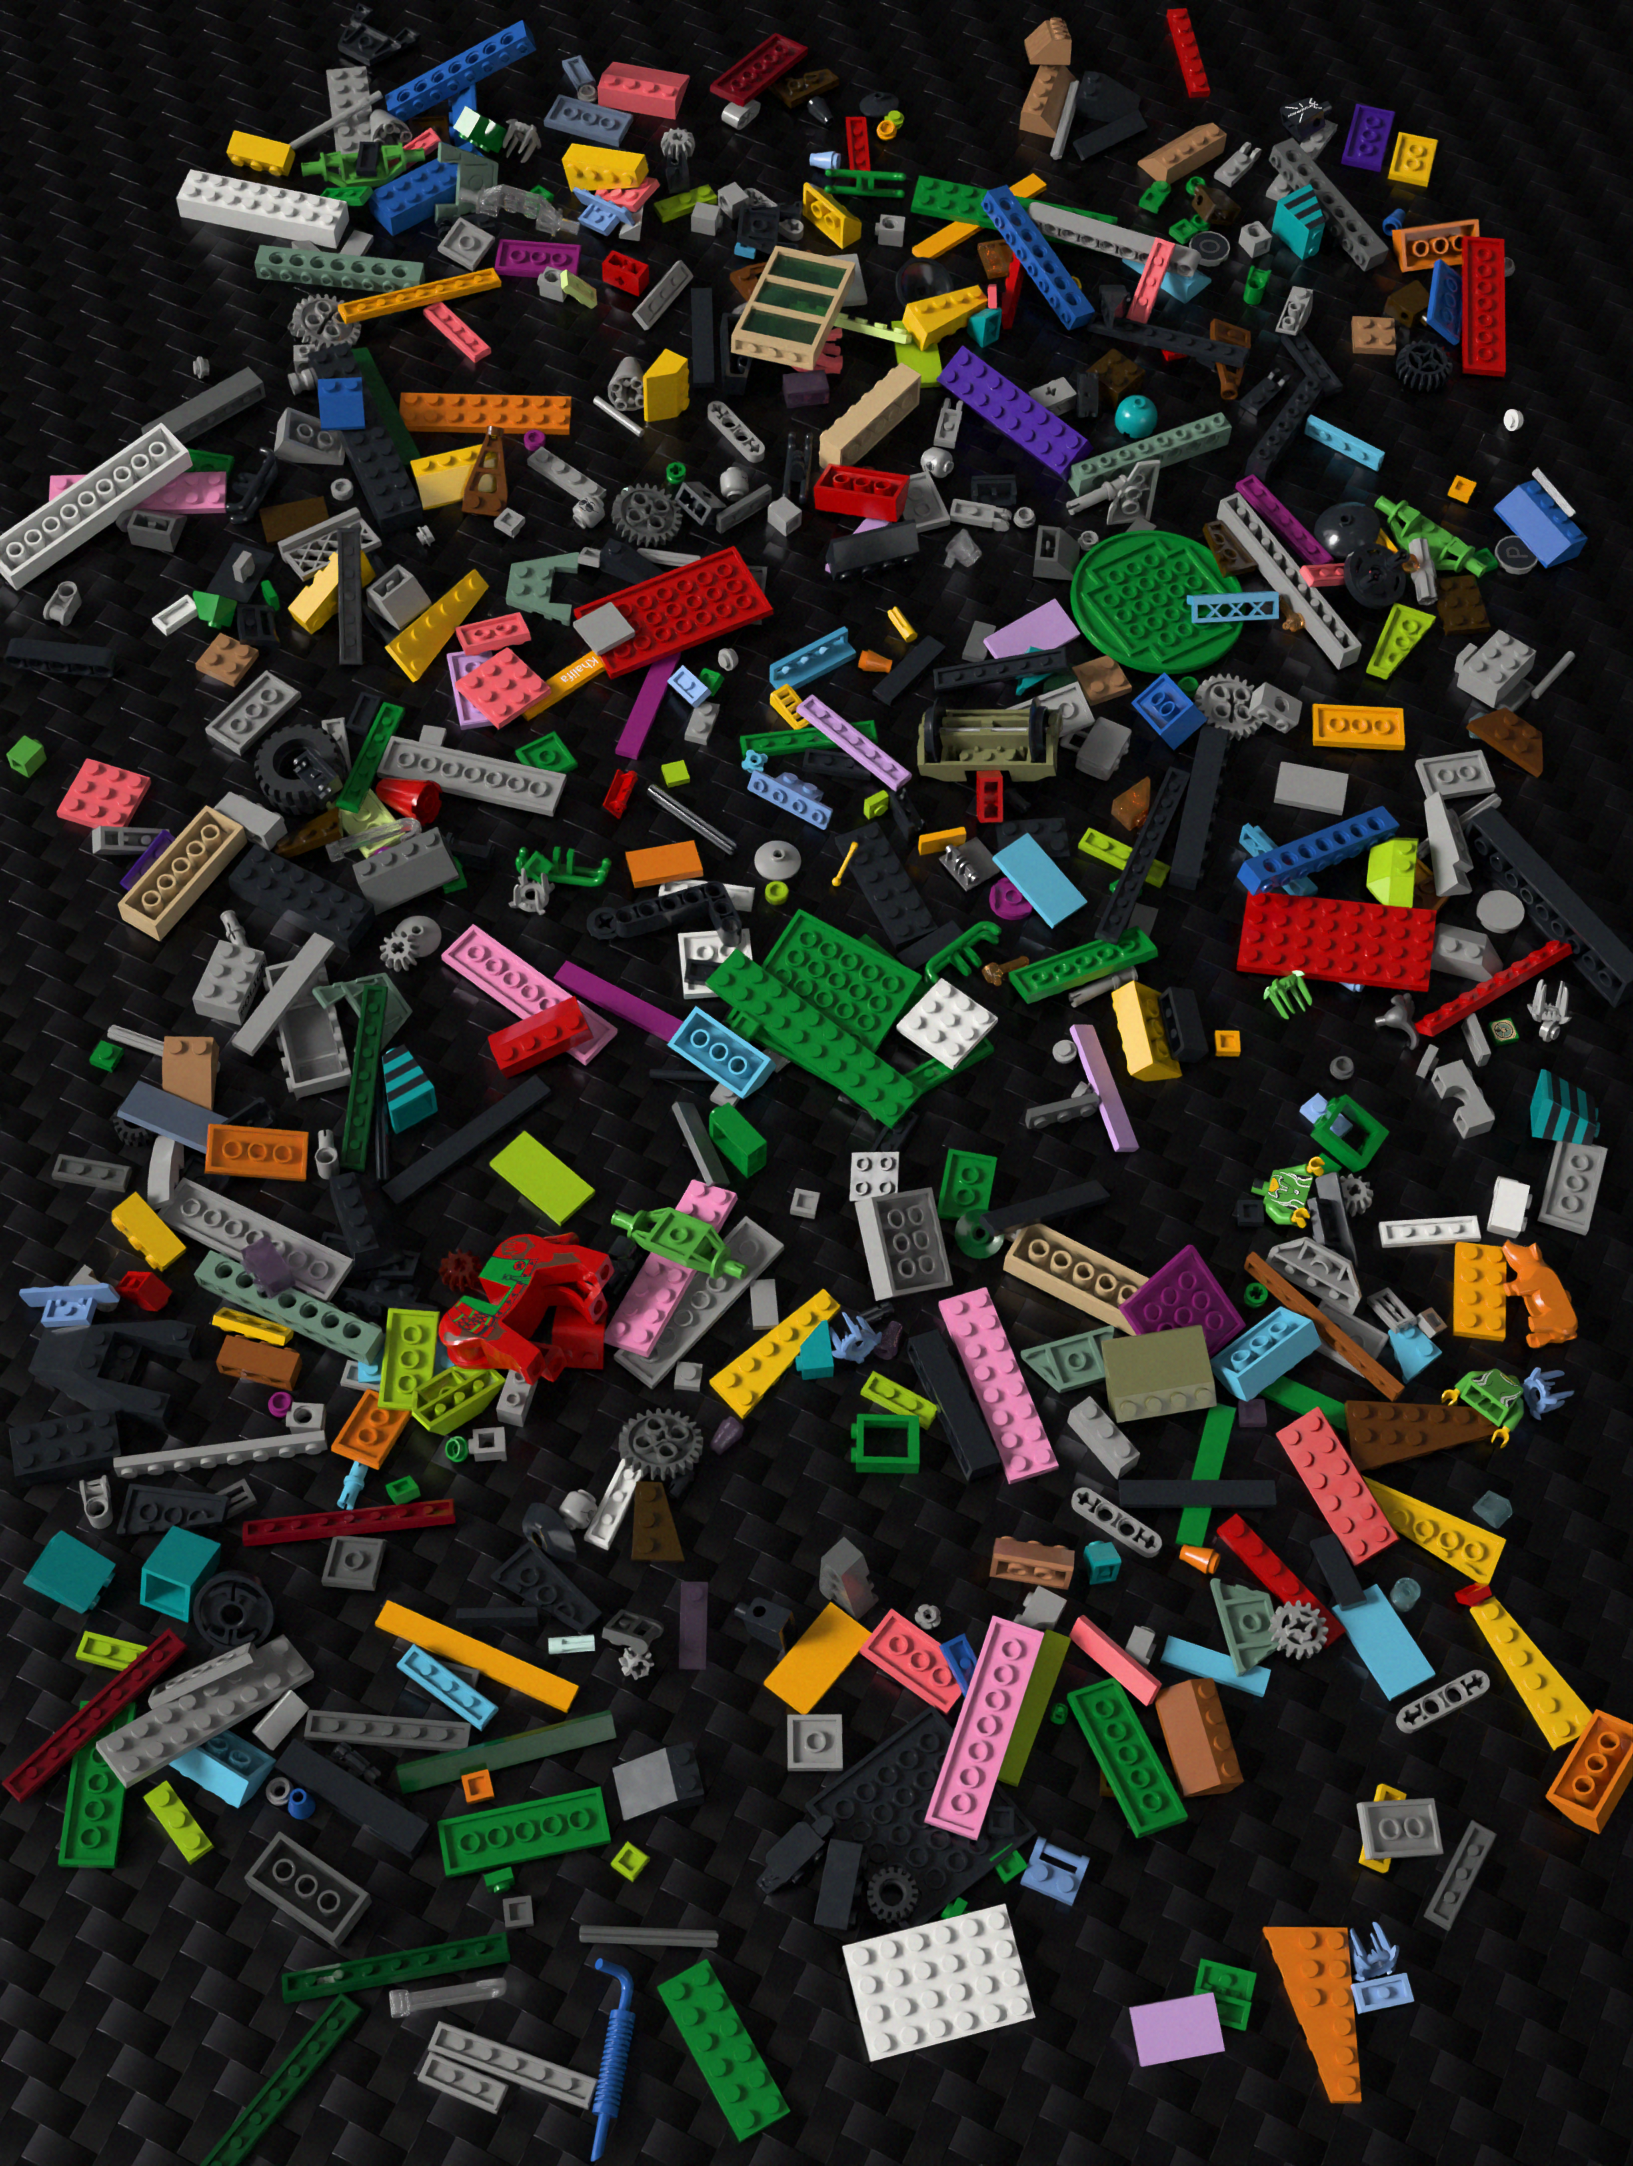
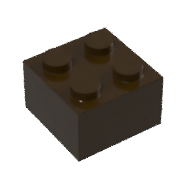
M1115 349L1110 350L1086 371L1099 372L1098 399L1115 411L1125 398L1135 395L1143 387L1145 370Z

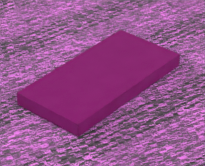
M500 239L494 270L497 275L538 278L541 273L543 274L546 267L549 266L562 271L567 269L578 277L582 247L581 245Z

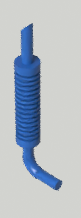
M601 1958L596 1961L595 1968L620 1980L621 1997L619 2008L613 2009L610 2012V2021L608 2023L610 2027L607 2028L609 2033L606 2034L607 2039L605 2040L604 2056L602 2057L604 2062H601V2067L603 2068H600L601 2074H599L597 2083L599 2085L596 2088L598 2091L595 2093L597 2097L594 2099L596 2103L593 2104L592 2113L599 2117L591 2161L599 2159L604 2154L610 2118L618 2117L619 2108L616 2106L620 2105L618 2100H621V2096L619 2094H622L621 2088H623L624 2071H626L625 2065L628 2062L625 2059H628L629 2056L627 2053L630 2051L629 2047L632 2039L630 2036L633 2034L631 2030L634 2028L633 2024L636 2017L635 2013L629 2012L634 1990L632 1976L623 1966Z

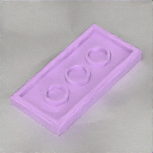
M1053 599L984 639L983 643L996 659L1024 654L1030 646L1042 650L1059 648L1079 637L1080 632L1057 600Z
M492 650L481 652L475 656H466L464 651L447 654L461 730L493 725L455 687L456 681L492 658Z

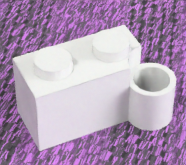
M1501 1176L1497 1177L1486 1231L1516 1238L1520 1231H1525L1527 1218L1524 1217L1525 1208L1529 1209L1532 1195L1528 1194L1529 1185L1518 1183L1517 1180Z

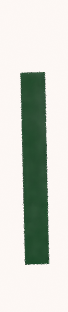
M367 347L351 349L405 470L411 469L410 461L421 459V456Z
M364 985L340 1170L365 1172L389 991L386 986Z
M607 1710L396 1767L402 1793L406 1794L462 1779L461 1776L486 1769L493 1771L617 1737L611 1711Z
M507 1932L282 1974L283 2000L286 2004L511 1961Z
M340 1993L200 2166H239L364 2012L363 2009L346 1995Z

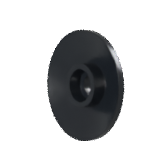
M876 92L861 100L859 105L860 111L870 117L887 116L890 111L897 110L899 100L891 93Z

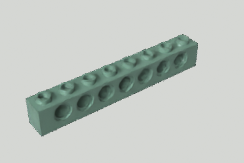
M265 245L259 246L255 260L257 278L387 293L422 285L425 282L424 263Z
M1222 412L1071 465L1068 483L1079 498L1101 488V485L1106 481L1110 483L1118 479L1119 475L1124 474L1128 478L1138 462L1160 460V468L1227 445L1232 427Z
M210 1250L194 1273L200 1287L368 1366L372 1364L385 1344L382 1329L377 1324L363 1322L354 1313L347 1312L346 1314L330 1302L323 1303L318 1301L309 1292L303 1294L287 1282L282 1284L276 1281L266 1272L258 1273L247 1263L241 1262L239 1264L225 1253L221 1252L218 1254ZM227 1274H231L229 1277L223 1278ZM252 1284V1286L244 1288L246 1285ZM269 1294H274L269 1298H265ZM290 1304H295L291 1308H286ZM311 1314H317L312 1318H308ZM333 1324H338L334 1328H329ZM354 1334H360L356 1338H351Z

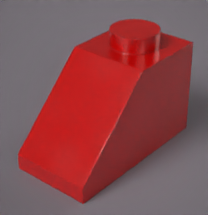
M128 1271L115 1288V1291L121 1297L146 1311H158L164 1308L169 1301L168 1297L173 1292L152 1272Z

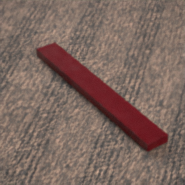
M454 1499L400 1504L397 1506L390 1505L244 1521L243 1545L245 1547L456 1523Z
M168 1628L2 1782V1785L22 1805L189 1649L188 1646Z

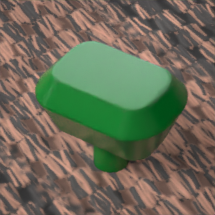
M1055 1703L1051 1710L1050 1720L1056 1724H1064L1068 1714V1707L1061 1703Z

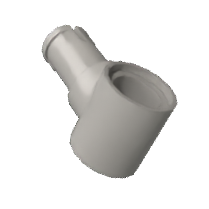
M324 1130L318 1132L319 1149L315 1154L318 1173L324 1179L338 1176L340 1173L337 1150L334 1147V1133L331 1130H326V1136H324Z

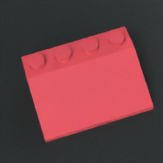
M613 62L601 76L598 85V105L676 120L690 76Z

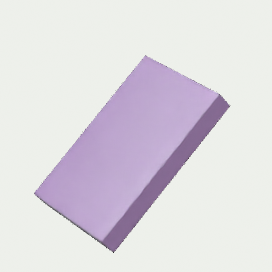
M1213 1992L1129 2007L1141 2067L1225 2051Z

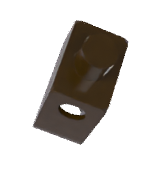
M1202 184L1194 189L1196 196L1192 201V206L1205 223L1232 226L1242 209L1220 189L1208 188Z
M1415 280L1388 296L1384 312L1408 328H1413L1419 323H1422L1426 328H1430L1431 326L1426 323L1430 294L1418 280Z

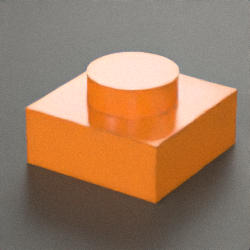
M488 1769L461 1776L468 1805L495 1798Z

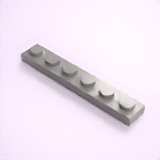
M1325 120L1326 125L1324 128L1307 137L1300 144V147L1313 162L1336 132L1337 124ZM1279 173L1268 188L1266 197L1278 202V200L1291 194L1294 189Z

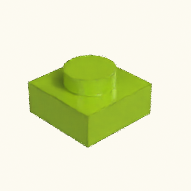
M882 790L865 799L864 814L868 819L880 816L888 809L889 795Z

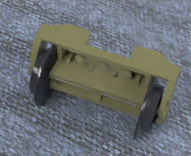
M937 697L933 707H928L923 714L922 724H919L920 738L917 753L921 776H929L942 781H967L969 770H1009L1012 781H1037L1048 776H1056L1059 735L1063 729L1064 722L1061 709H1048V707L1042 706L1039 697L1033 698L1030 709L946 710L943 699ZM929 754H933L936 763H929ZM1041 754H1046V763H1038Z

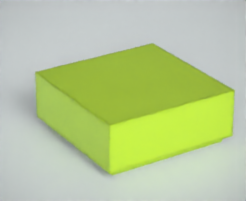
M684 760L662 765V772L668 788L690 783V777Z
M627 1841L611 1862V1866L634 1882L650 1861V1857Z

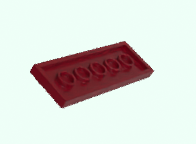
M774 33L710 85V92L738 106L744 107L808 54V47Z

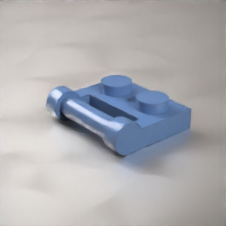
M1039 1836L1020 1884L1072 1906L1090 1858L1085 1855L1080 1857L1047 1843V1839ZM1041 1853L1077 1867L1076 1873L1073 1874L1040 1860Z

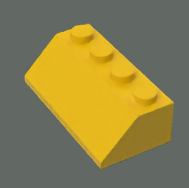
M483 444L410 461L412 479L423 510L463 501L465 487ZM496 453L486 454L484 468L497 469L498 456ZM489 474L483 475L478 484V490L485 493H495L497 491L496 477Z
M1134 980L1112 992L1113 1008L1117 1015V1026L1121 1033L1122 1048L1126 1054L1127 1069L1130 1075L1145 1082L1182 1076L1179 1061L1171 1059L1157 1000L1162 993Z

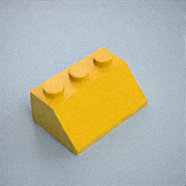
M808 182L804 183L803 215L841 249L861 238L862 223L857 217H854L847 211L845 206L839 204L831 194H828L822 188Z
M665 349L643 376L644 421L652 422L678 417L682 410H686L690 401L688 398L689 369L687 358Z

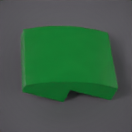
M1201 1958L1193 1995L1213 1992L1219 2023L1246 2031L1257 1973Z

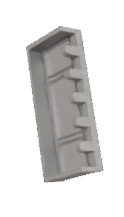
M292 961L265 967L267 977H263V983L266 991H270ZM324 963L274 1028L275 1031L280 1032L281 1037L276 1039L280 1052L284 1051L285 1057L281 1058L284 1071H289L290 1075L289 1078H286L288 1090L295 1093L297 1100L304 1096L351 1085L352 1074L335 1004L324 1009L312 993L316 987L330 986Z

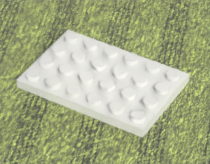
M1006 1904L842 1946L870 2061L1035 2018Z

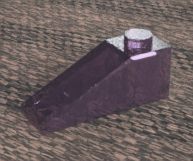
M681 1582L679 1669L706 1670L708 1582Z

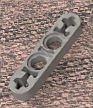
M748 188L744 190L749 196V206L765 204L766 207L777 206L776 203L756 189ZM783 218L785 221L779 222L778 232L791 241L800 240L804 233L803 224L799 220Z
M711 402L708 405L709 420L747 460L753 463L762 461L765 457V446L723 402ZM731 422L734 423L735 426L732 428H728L724 426V424ZM746 436L748 439L739 441L737 437Z
M1082 1487L1074 1492L1071 1503L1077 1513L1144 1557L1151 1558L1159 1553L1162 1540L1156 1532L1091 1489ZM1088 1497L1087 1503L1079 1504V1498ZM1095 1503H1098V1505H1097L1096 1508H1095L1094 1513H1092V1512H1091L1092 1507H1094ZM1107 1509L1112 1513L1113 1518L1109 1521H1103L1099 1518L1098 1512ZM1123 1524H1130L1135 1532L1130 1536H1126L1121 1532L1120 1527ZM1141 1532V1539L1139 1538L1138 1542H1135L1134 1540L1137 1538L1138 1533ZM1154 1541L1153 1547L1151 1546L1149 1549L1144 1547L1145 1542Z
M1473 1670L1403 1707L1396 1717L1398 1728L1405 1733L1416 1732L1481 1697L1489 1688L1490 1680L1488 1676L1480 1670ZM1473 1679L1482 1682L1480 1689L1478 1686H1474L1467 1692L1466 1687L1472 1683ZM1450 1689L1457 1690L1461 1695V1700L1459 1702L1451 1701L1447 1696V1691ZM1428 1701L1435 1702L1439 1707V1712L1436 1714L1427 1712L1425 1703ZM1419 1711L1420 1716L1414 1720L1413 1725L1410 1722H1404L1406 1714L1408 1717H1412Z

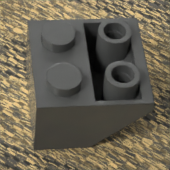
M147 508L134 510L127 526L131 544L174 552L187 521V516Z
M1039 525L1033 576L1073 580L1079 562L1080 544L1062 528Z

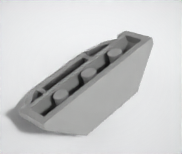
M1443 923L1435 926L1430 969L1480 982H1486L1493 978L1496 973L1502 971L1503 963L1486 934Z
M1308 1237L1272 1247L1265 1261L1280 1276L1353 1315L1362 1297L1352 1262Z

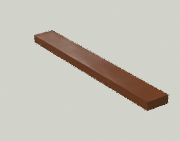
M1255 1252L1247 1256L1244 1265L1245 1270L1292 1312L1312 1320L1317 1334L1392 1402H1395L1401 1396L1404 1386Z

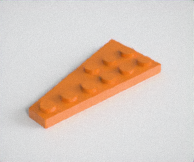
M1264 1927L1262 1930L1266 1939H1268L1273 1952V1958L1275 1963L1278 1964L1284 1979L1283 1983L1298 2021L1303 2027L1307 2037L1306 2041L1310 2051L1312 2050L1319 2074L1331 2103H1360L1362 2099L1354 2002L1351 1988L1352 1977L1348 1929L1333 1927Z

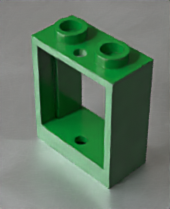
M1347 1094L1339 1098L1334 1097L1326 1105V1113L1321 1115L1313 1124L1315 1129L1310 1136L1355 1173L1368 1165L1389 1131ZM1341 1111L1368 1133V1136L1357 1152L1330 1130V1127Z
M729 1102L722 1107H716L709 1116V1138L748 1179L766 1165L767 1141Z
M857 1414V1422L852 1423L851 1439H856V1447H851V1463H856V1472L918 1473L919 1415ZM864 1428L908 1429V1457L864 1456Z

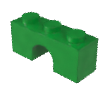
M465 106L453 127L460 132L458 136L471 142L488 153L490 150L496 153L499 152L508 131L495 121L483 117Z

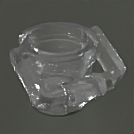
M962 529L947 545L945 551L948 555L944 565L952 568L956 560H958L965 567H969L981 555V550L971 539L967 530Z

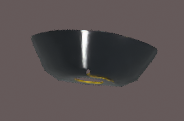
M532 1503L522 1522L523 1532L528 1540H531L550 1561H575L577 1559L576 1548L564 1520L551 1507L542 1503ZM533 1532H536L541 1538L542 1546H538L534 1541Z

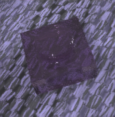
M1250 1399L1248 1402L1244 1400L1238 1401L1240 1427H1266L1267 1418L1264 1399Z

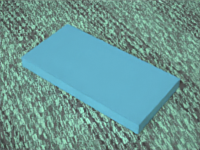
M1029 833L1023 835L992 858L1052 929L1087 904V900Z
M1375 1584L1363 1591L1367 1598L1366 1604L1345 1611H1341L1339 1605H1336L1331 1611L1338 1622L1346 1629L1345 1633L1389 1701L1433 1678L1436 1673L1378 1585Z

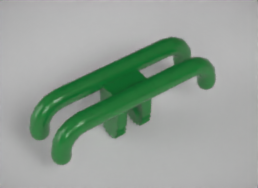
M827 169L825 171L827 177L857 179L856 187L826 186L824 190L828 194L903 198L905 196L903 190L874 188V180L904 181L906 179L904 173Z
M522 847L519 850V857L516 858V868L520 874L521 869L530 859L526 847ZM554 847L553 863L555 866L547 874L549 882L598 887L607 880L608 872L611 868V860L609 858L603 859L602 866L596 869L574 866L575 849L569 848L567 852V865L561 864V848ZM526 873L527 878L533 879L530 875Z
M989 921L979 922L927 962L923 977L924 983L931 989L939 981L937 973L950 963L963 975H970L972 970L961 956L974 967L979 968L982 965V960L971 947L980 940H987L993 945L998 944L999 938L997 936L1001 934V928Z

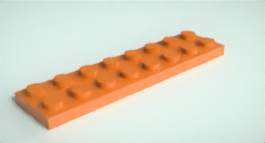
M401 393L399 413L408 431L486 433L487 426L503 428L504 433L526 434L530 430H539L544 434L570 435L572 401L571 396Z

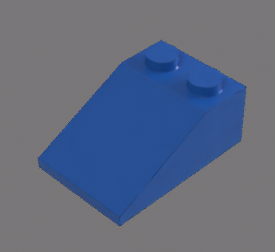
M1165 672L1131 702L1173 750L1208 720Z

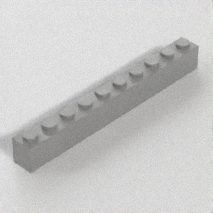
M1235 493L1220 500L1217 518L1226 524L1259 564L1257 567L1275 591L1279 592L1282 600L1338 670L1357 662L1362 647L1361 643L1315 587H1309L1299 572V566L1240 493Z

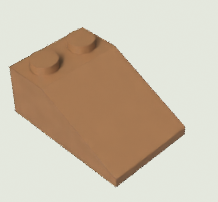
M165 1036L162 1057L163 1091L212 1112L219 1057V1046L213 1037Z

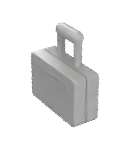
M1099 717L1089 734L1078 730L1063 736L1059 744L1063 748L1078 753L1075 763L1077 769L1107 781L1113 771L1119 769L1118 764L1122 755L1128 753L1127 748L1129 747L1132 731L1127 727ZM1074 734L1086 738L1081 748L1069 743Z

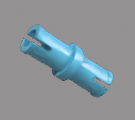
M354 1461L350 1474L344 1479L345 1486L337 1502L339 1507L344 1509L347 1504L346 1510L354 1508L358 1493L363 1490L365 1485L363 1480L369 1466Z

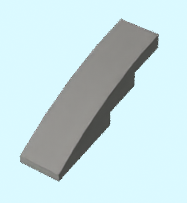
M160 1134L157 1135L149 1168L147 1205L152 1210L175 1204L174 1187L179 1184V1169L184 1168V1144Z

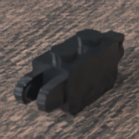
M827 1814L823 1815L811 1826L806 1822H798L766 1854L768 1867L756 1881L766 1894H772L785 1883L788 1885L792 1882L797 1884L806 1875L805 1869L812 1862L817 1864L826 1855L825 1849L829 1845L825 1841L837 1829L835 1819H832L833 1817L827 1816Z

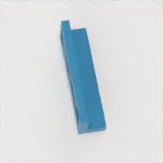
M1276 591L1187 595V604L1192 605V623L1279 619V592ZM1265 601H1272L1273 614H1264L1259 609ZM1248 602L1254 609L1244 616L1238 609L1243 603ZM1222 604H1228L1233 609L1226 617H1222L1217 612ZM1198 605H1206L1211 612L1205 618H1198Z
M844 626L771 664L770 683L776 690L785 684L796 690L856 658V651L848 643V630Z
M1249 823L1243 826L1239 843L1253 857L1278 848L1258 825L1254 828ZM1307 876L1302 879L1297 878L1282 886L1290 895L1312 897L1318 891V887Z

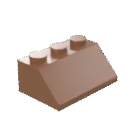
M1008 1536L996 1538L990 1576L1068 1590L1074 1569V1551L1060 1545L1054 1547L1043 1546L1042 1543L1037 1541L1019 1542L1015 1538Z

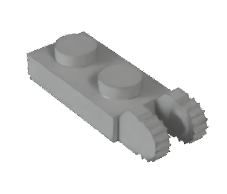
M1246 142L1239 151L1215 172L1214 178L1232 187L1253 166V163L1258 160L1262 150L1256 148L1248 157L1246 154L1250 151L1252 144Z
M945 398L934 437V445L954 449L962 419L963 401L959 400L956 410L950 409V399Z
M953 499L949 516L951 521L994 528L996 531L1005 532L1009 529L1008 521L1011 520L1012 513L1007 509L997 508L993 505Z

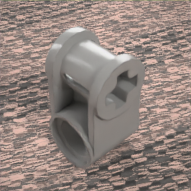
M66 581L58 586L52 598L45 605L43 612L45 619L57 620L64 626L70 624L82 603L75 583Z
M103 1475L101 1479L88 1482L81 1480L80 1490L84 1509L91 1525L97 1529L108 1527L113 1521V1512L110 1499L111 1490L107 1475ZM104 1510L101 1515L94 1516L97 1511Z

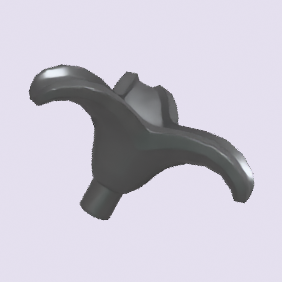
M1406 993L1403 996H1394L1391 1002L1396 1006L1390 1009L1384 1016L1375 1018L1377 1027L1387 1025L1405 1030L1410 1035V1049L1413 1050L1419 1044V1033H1417L1416 1027L1411 1020L1415 1011V1004L1411 999V994Z

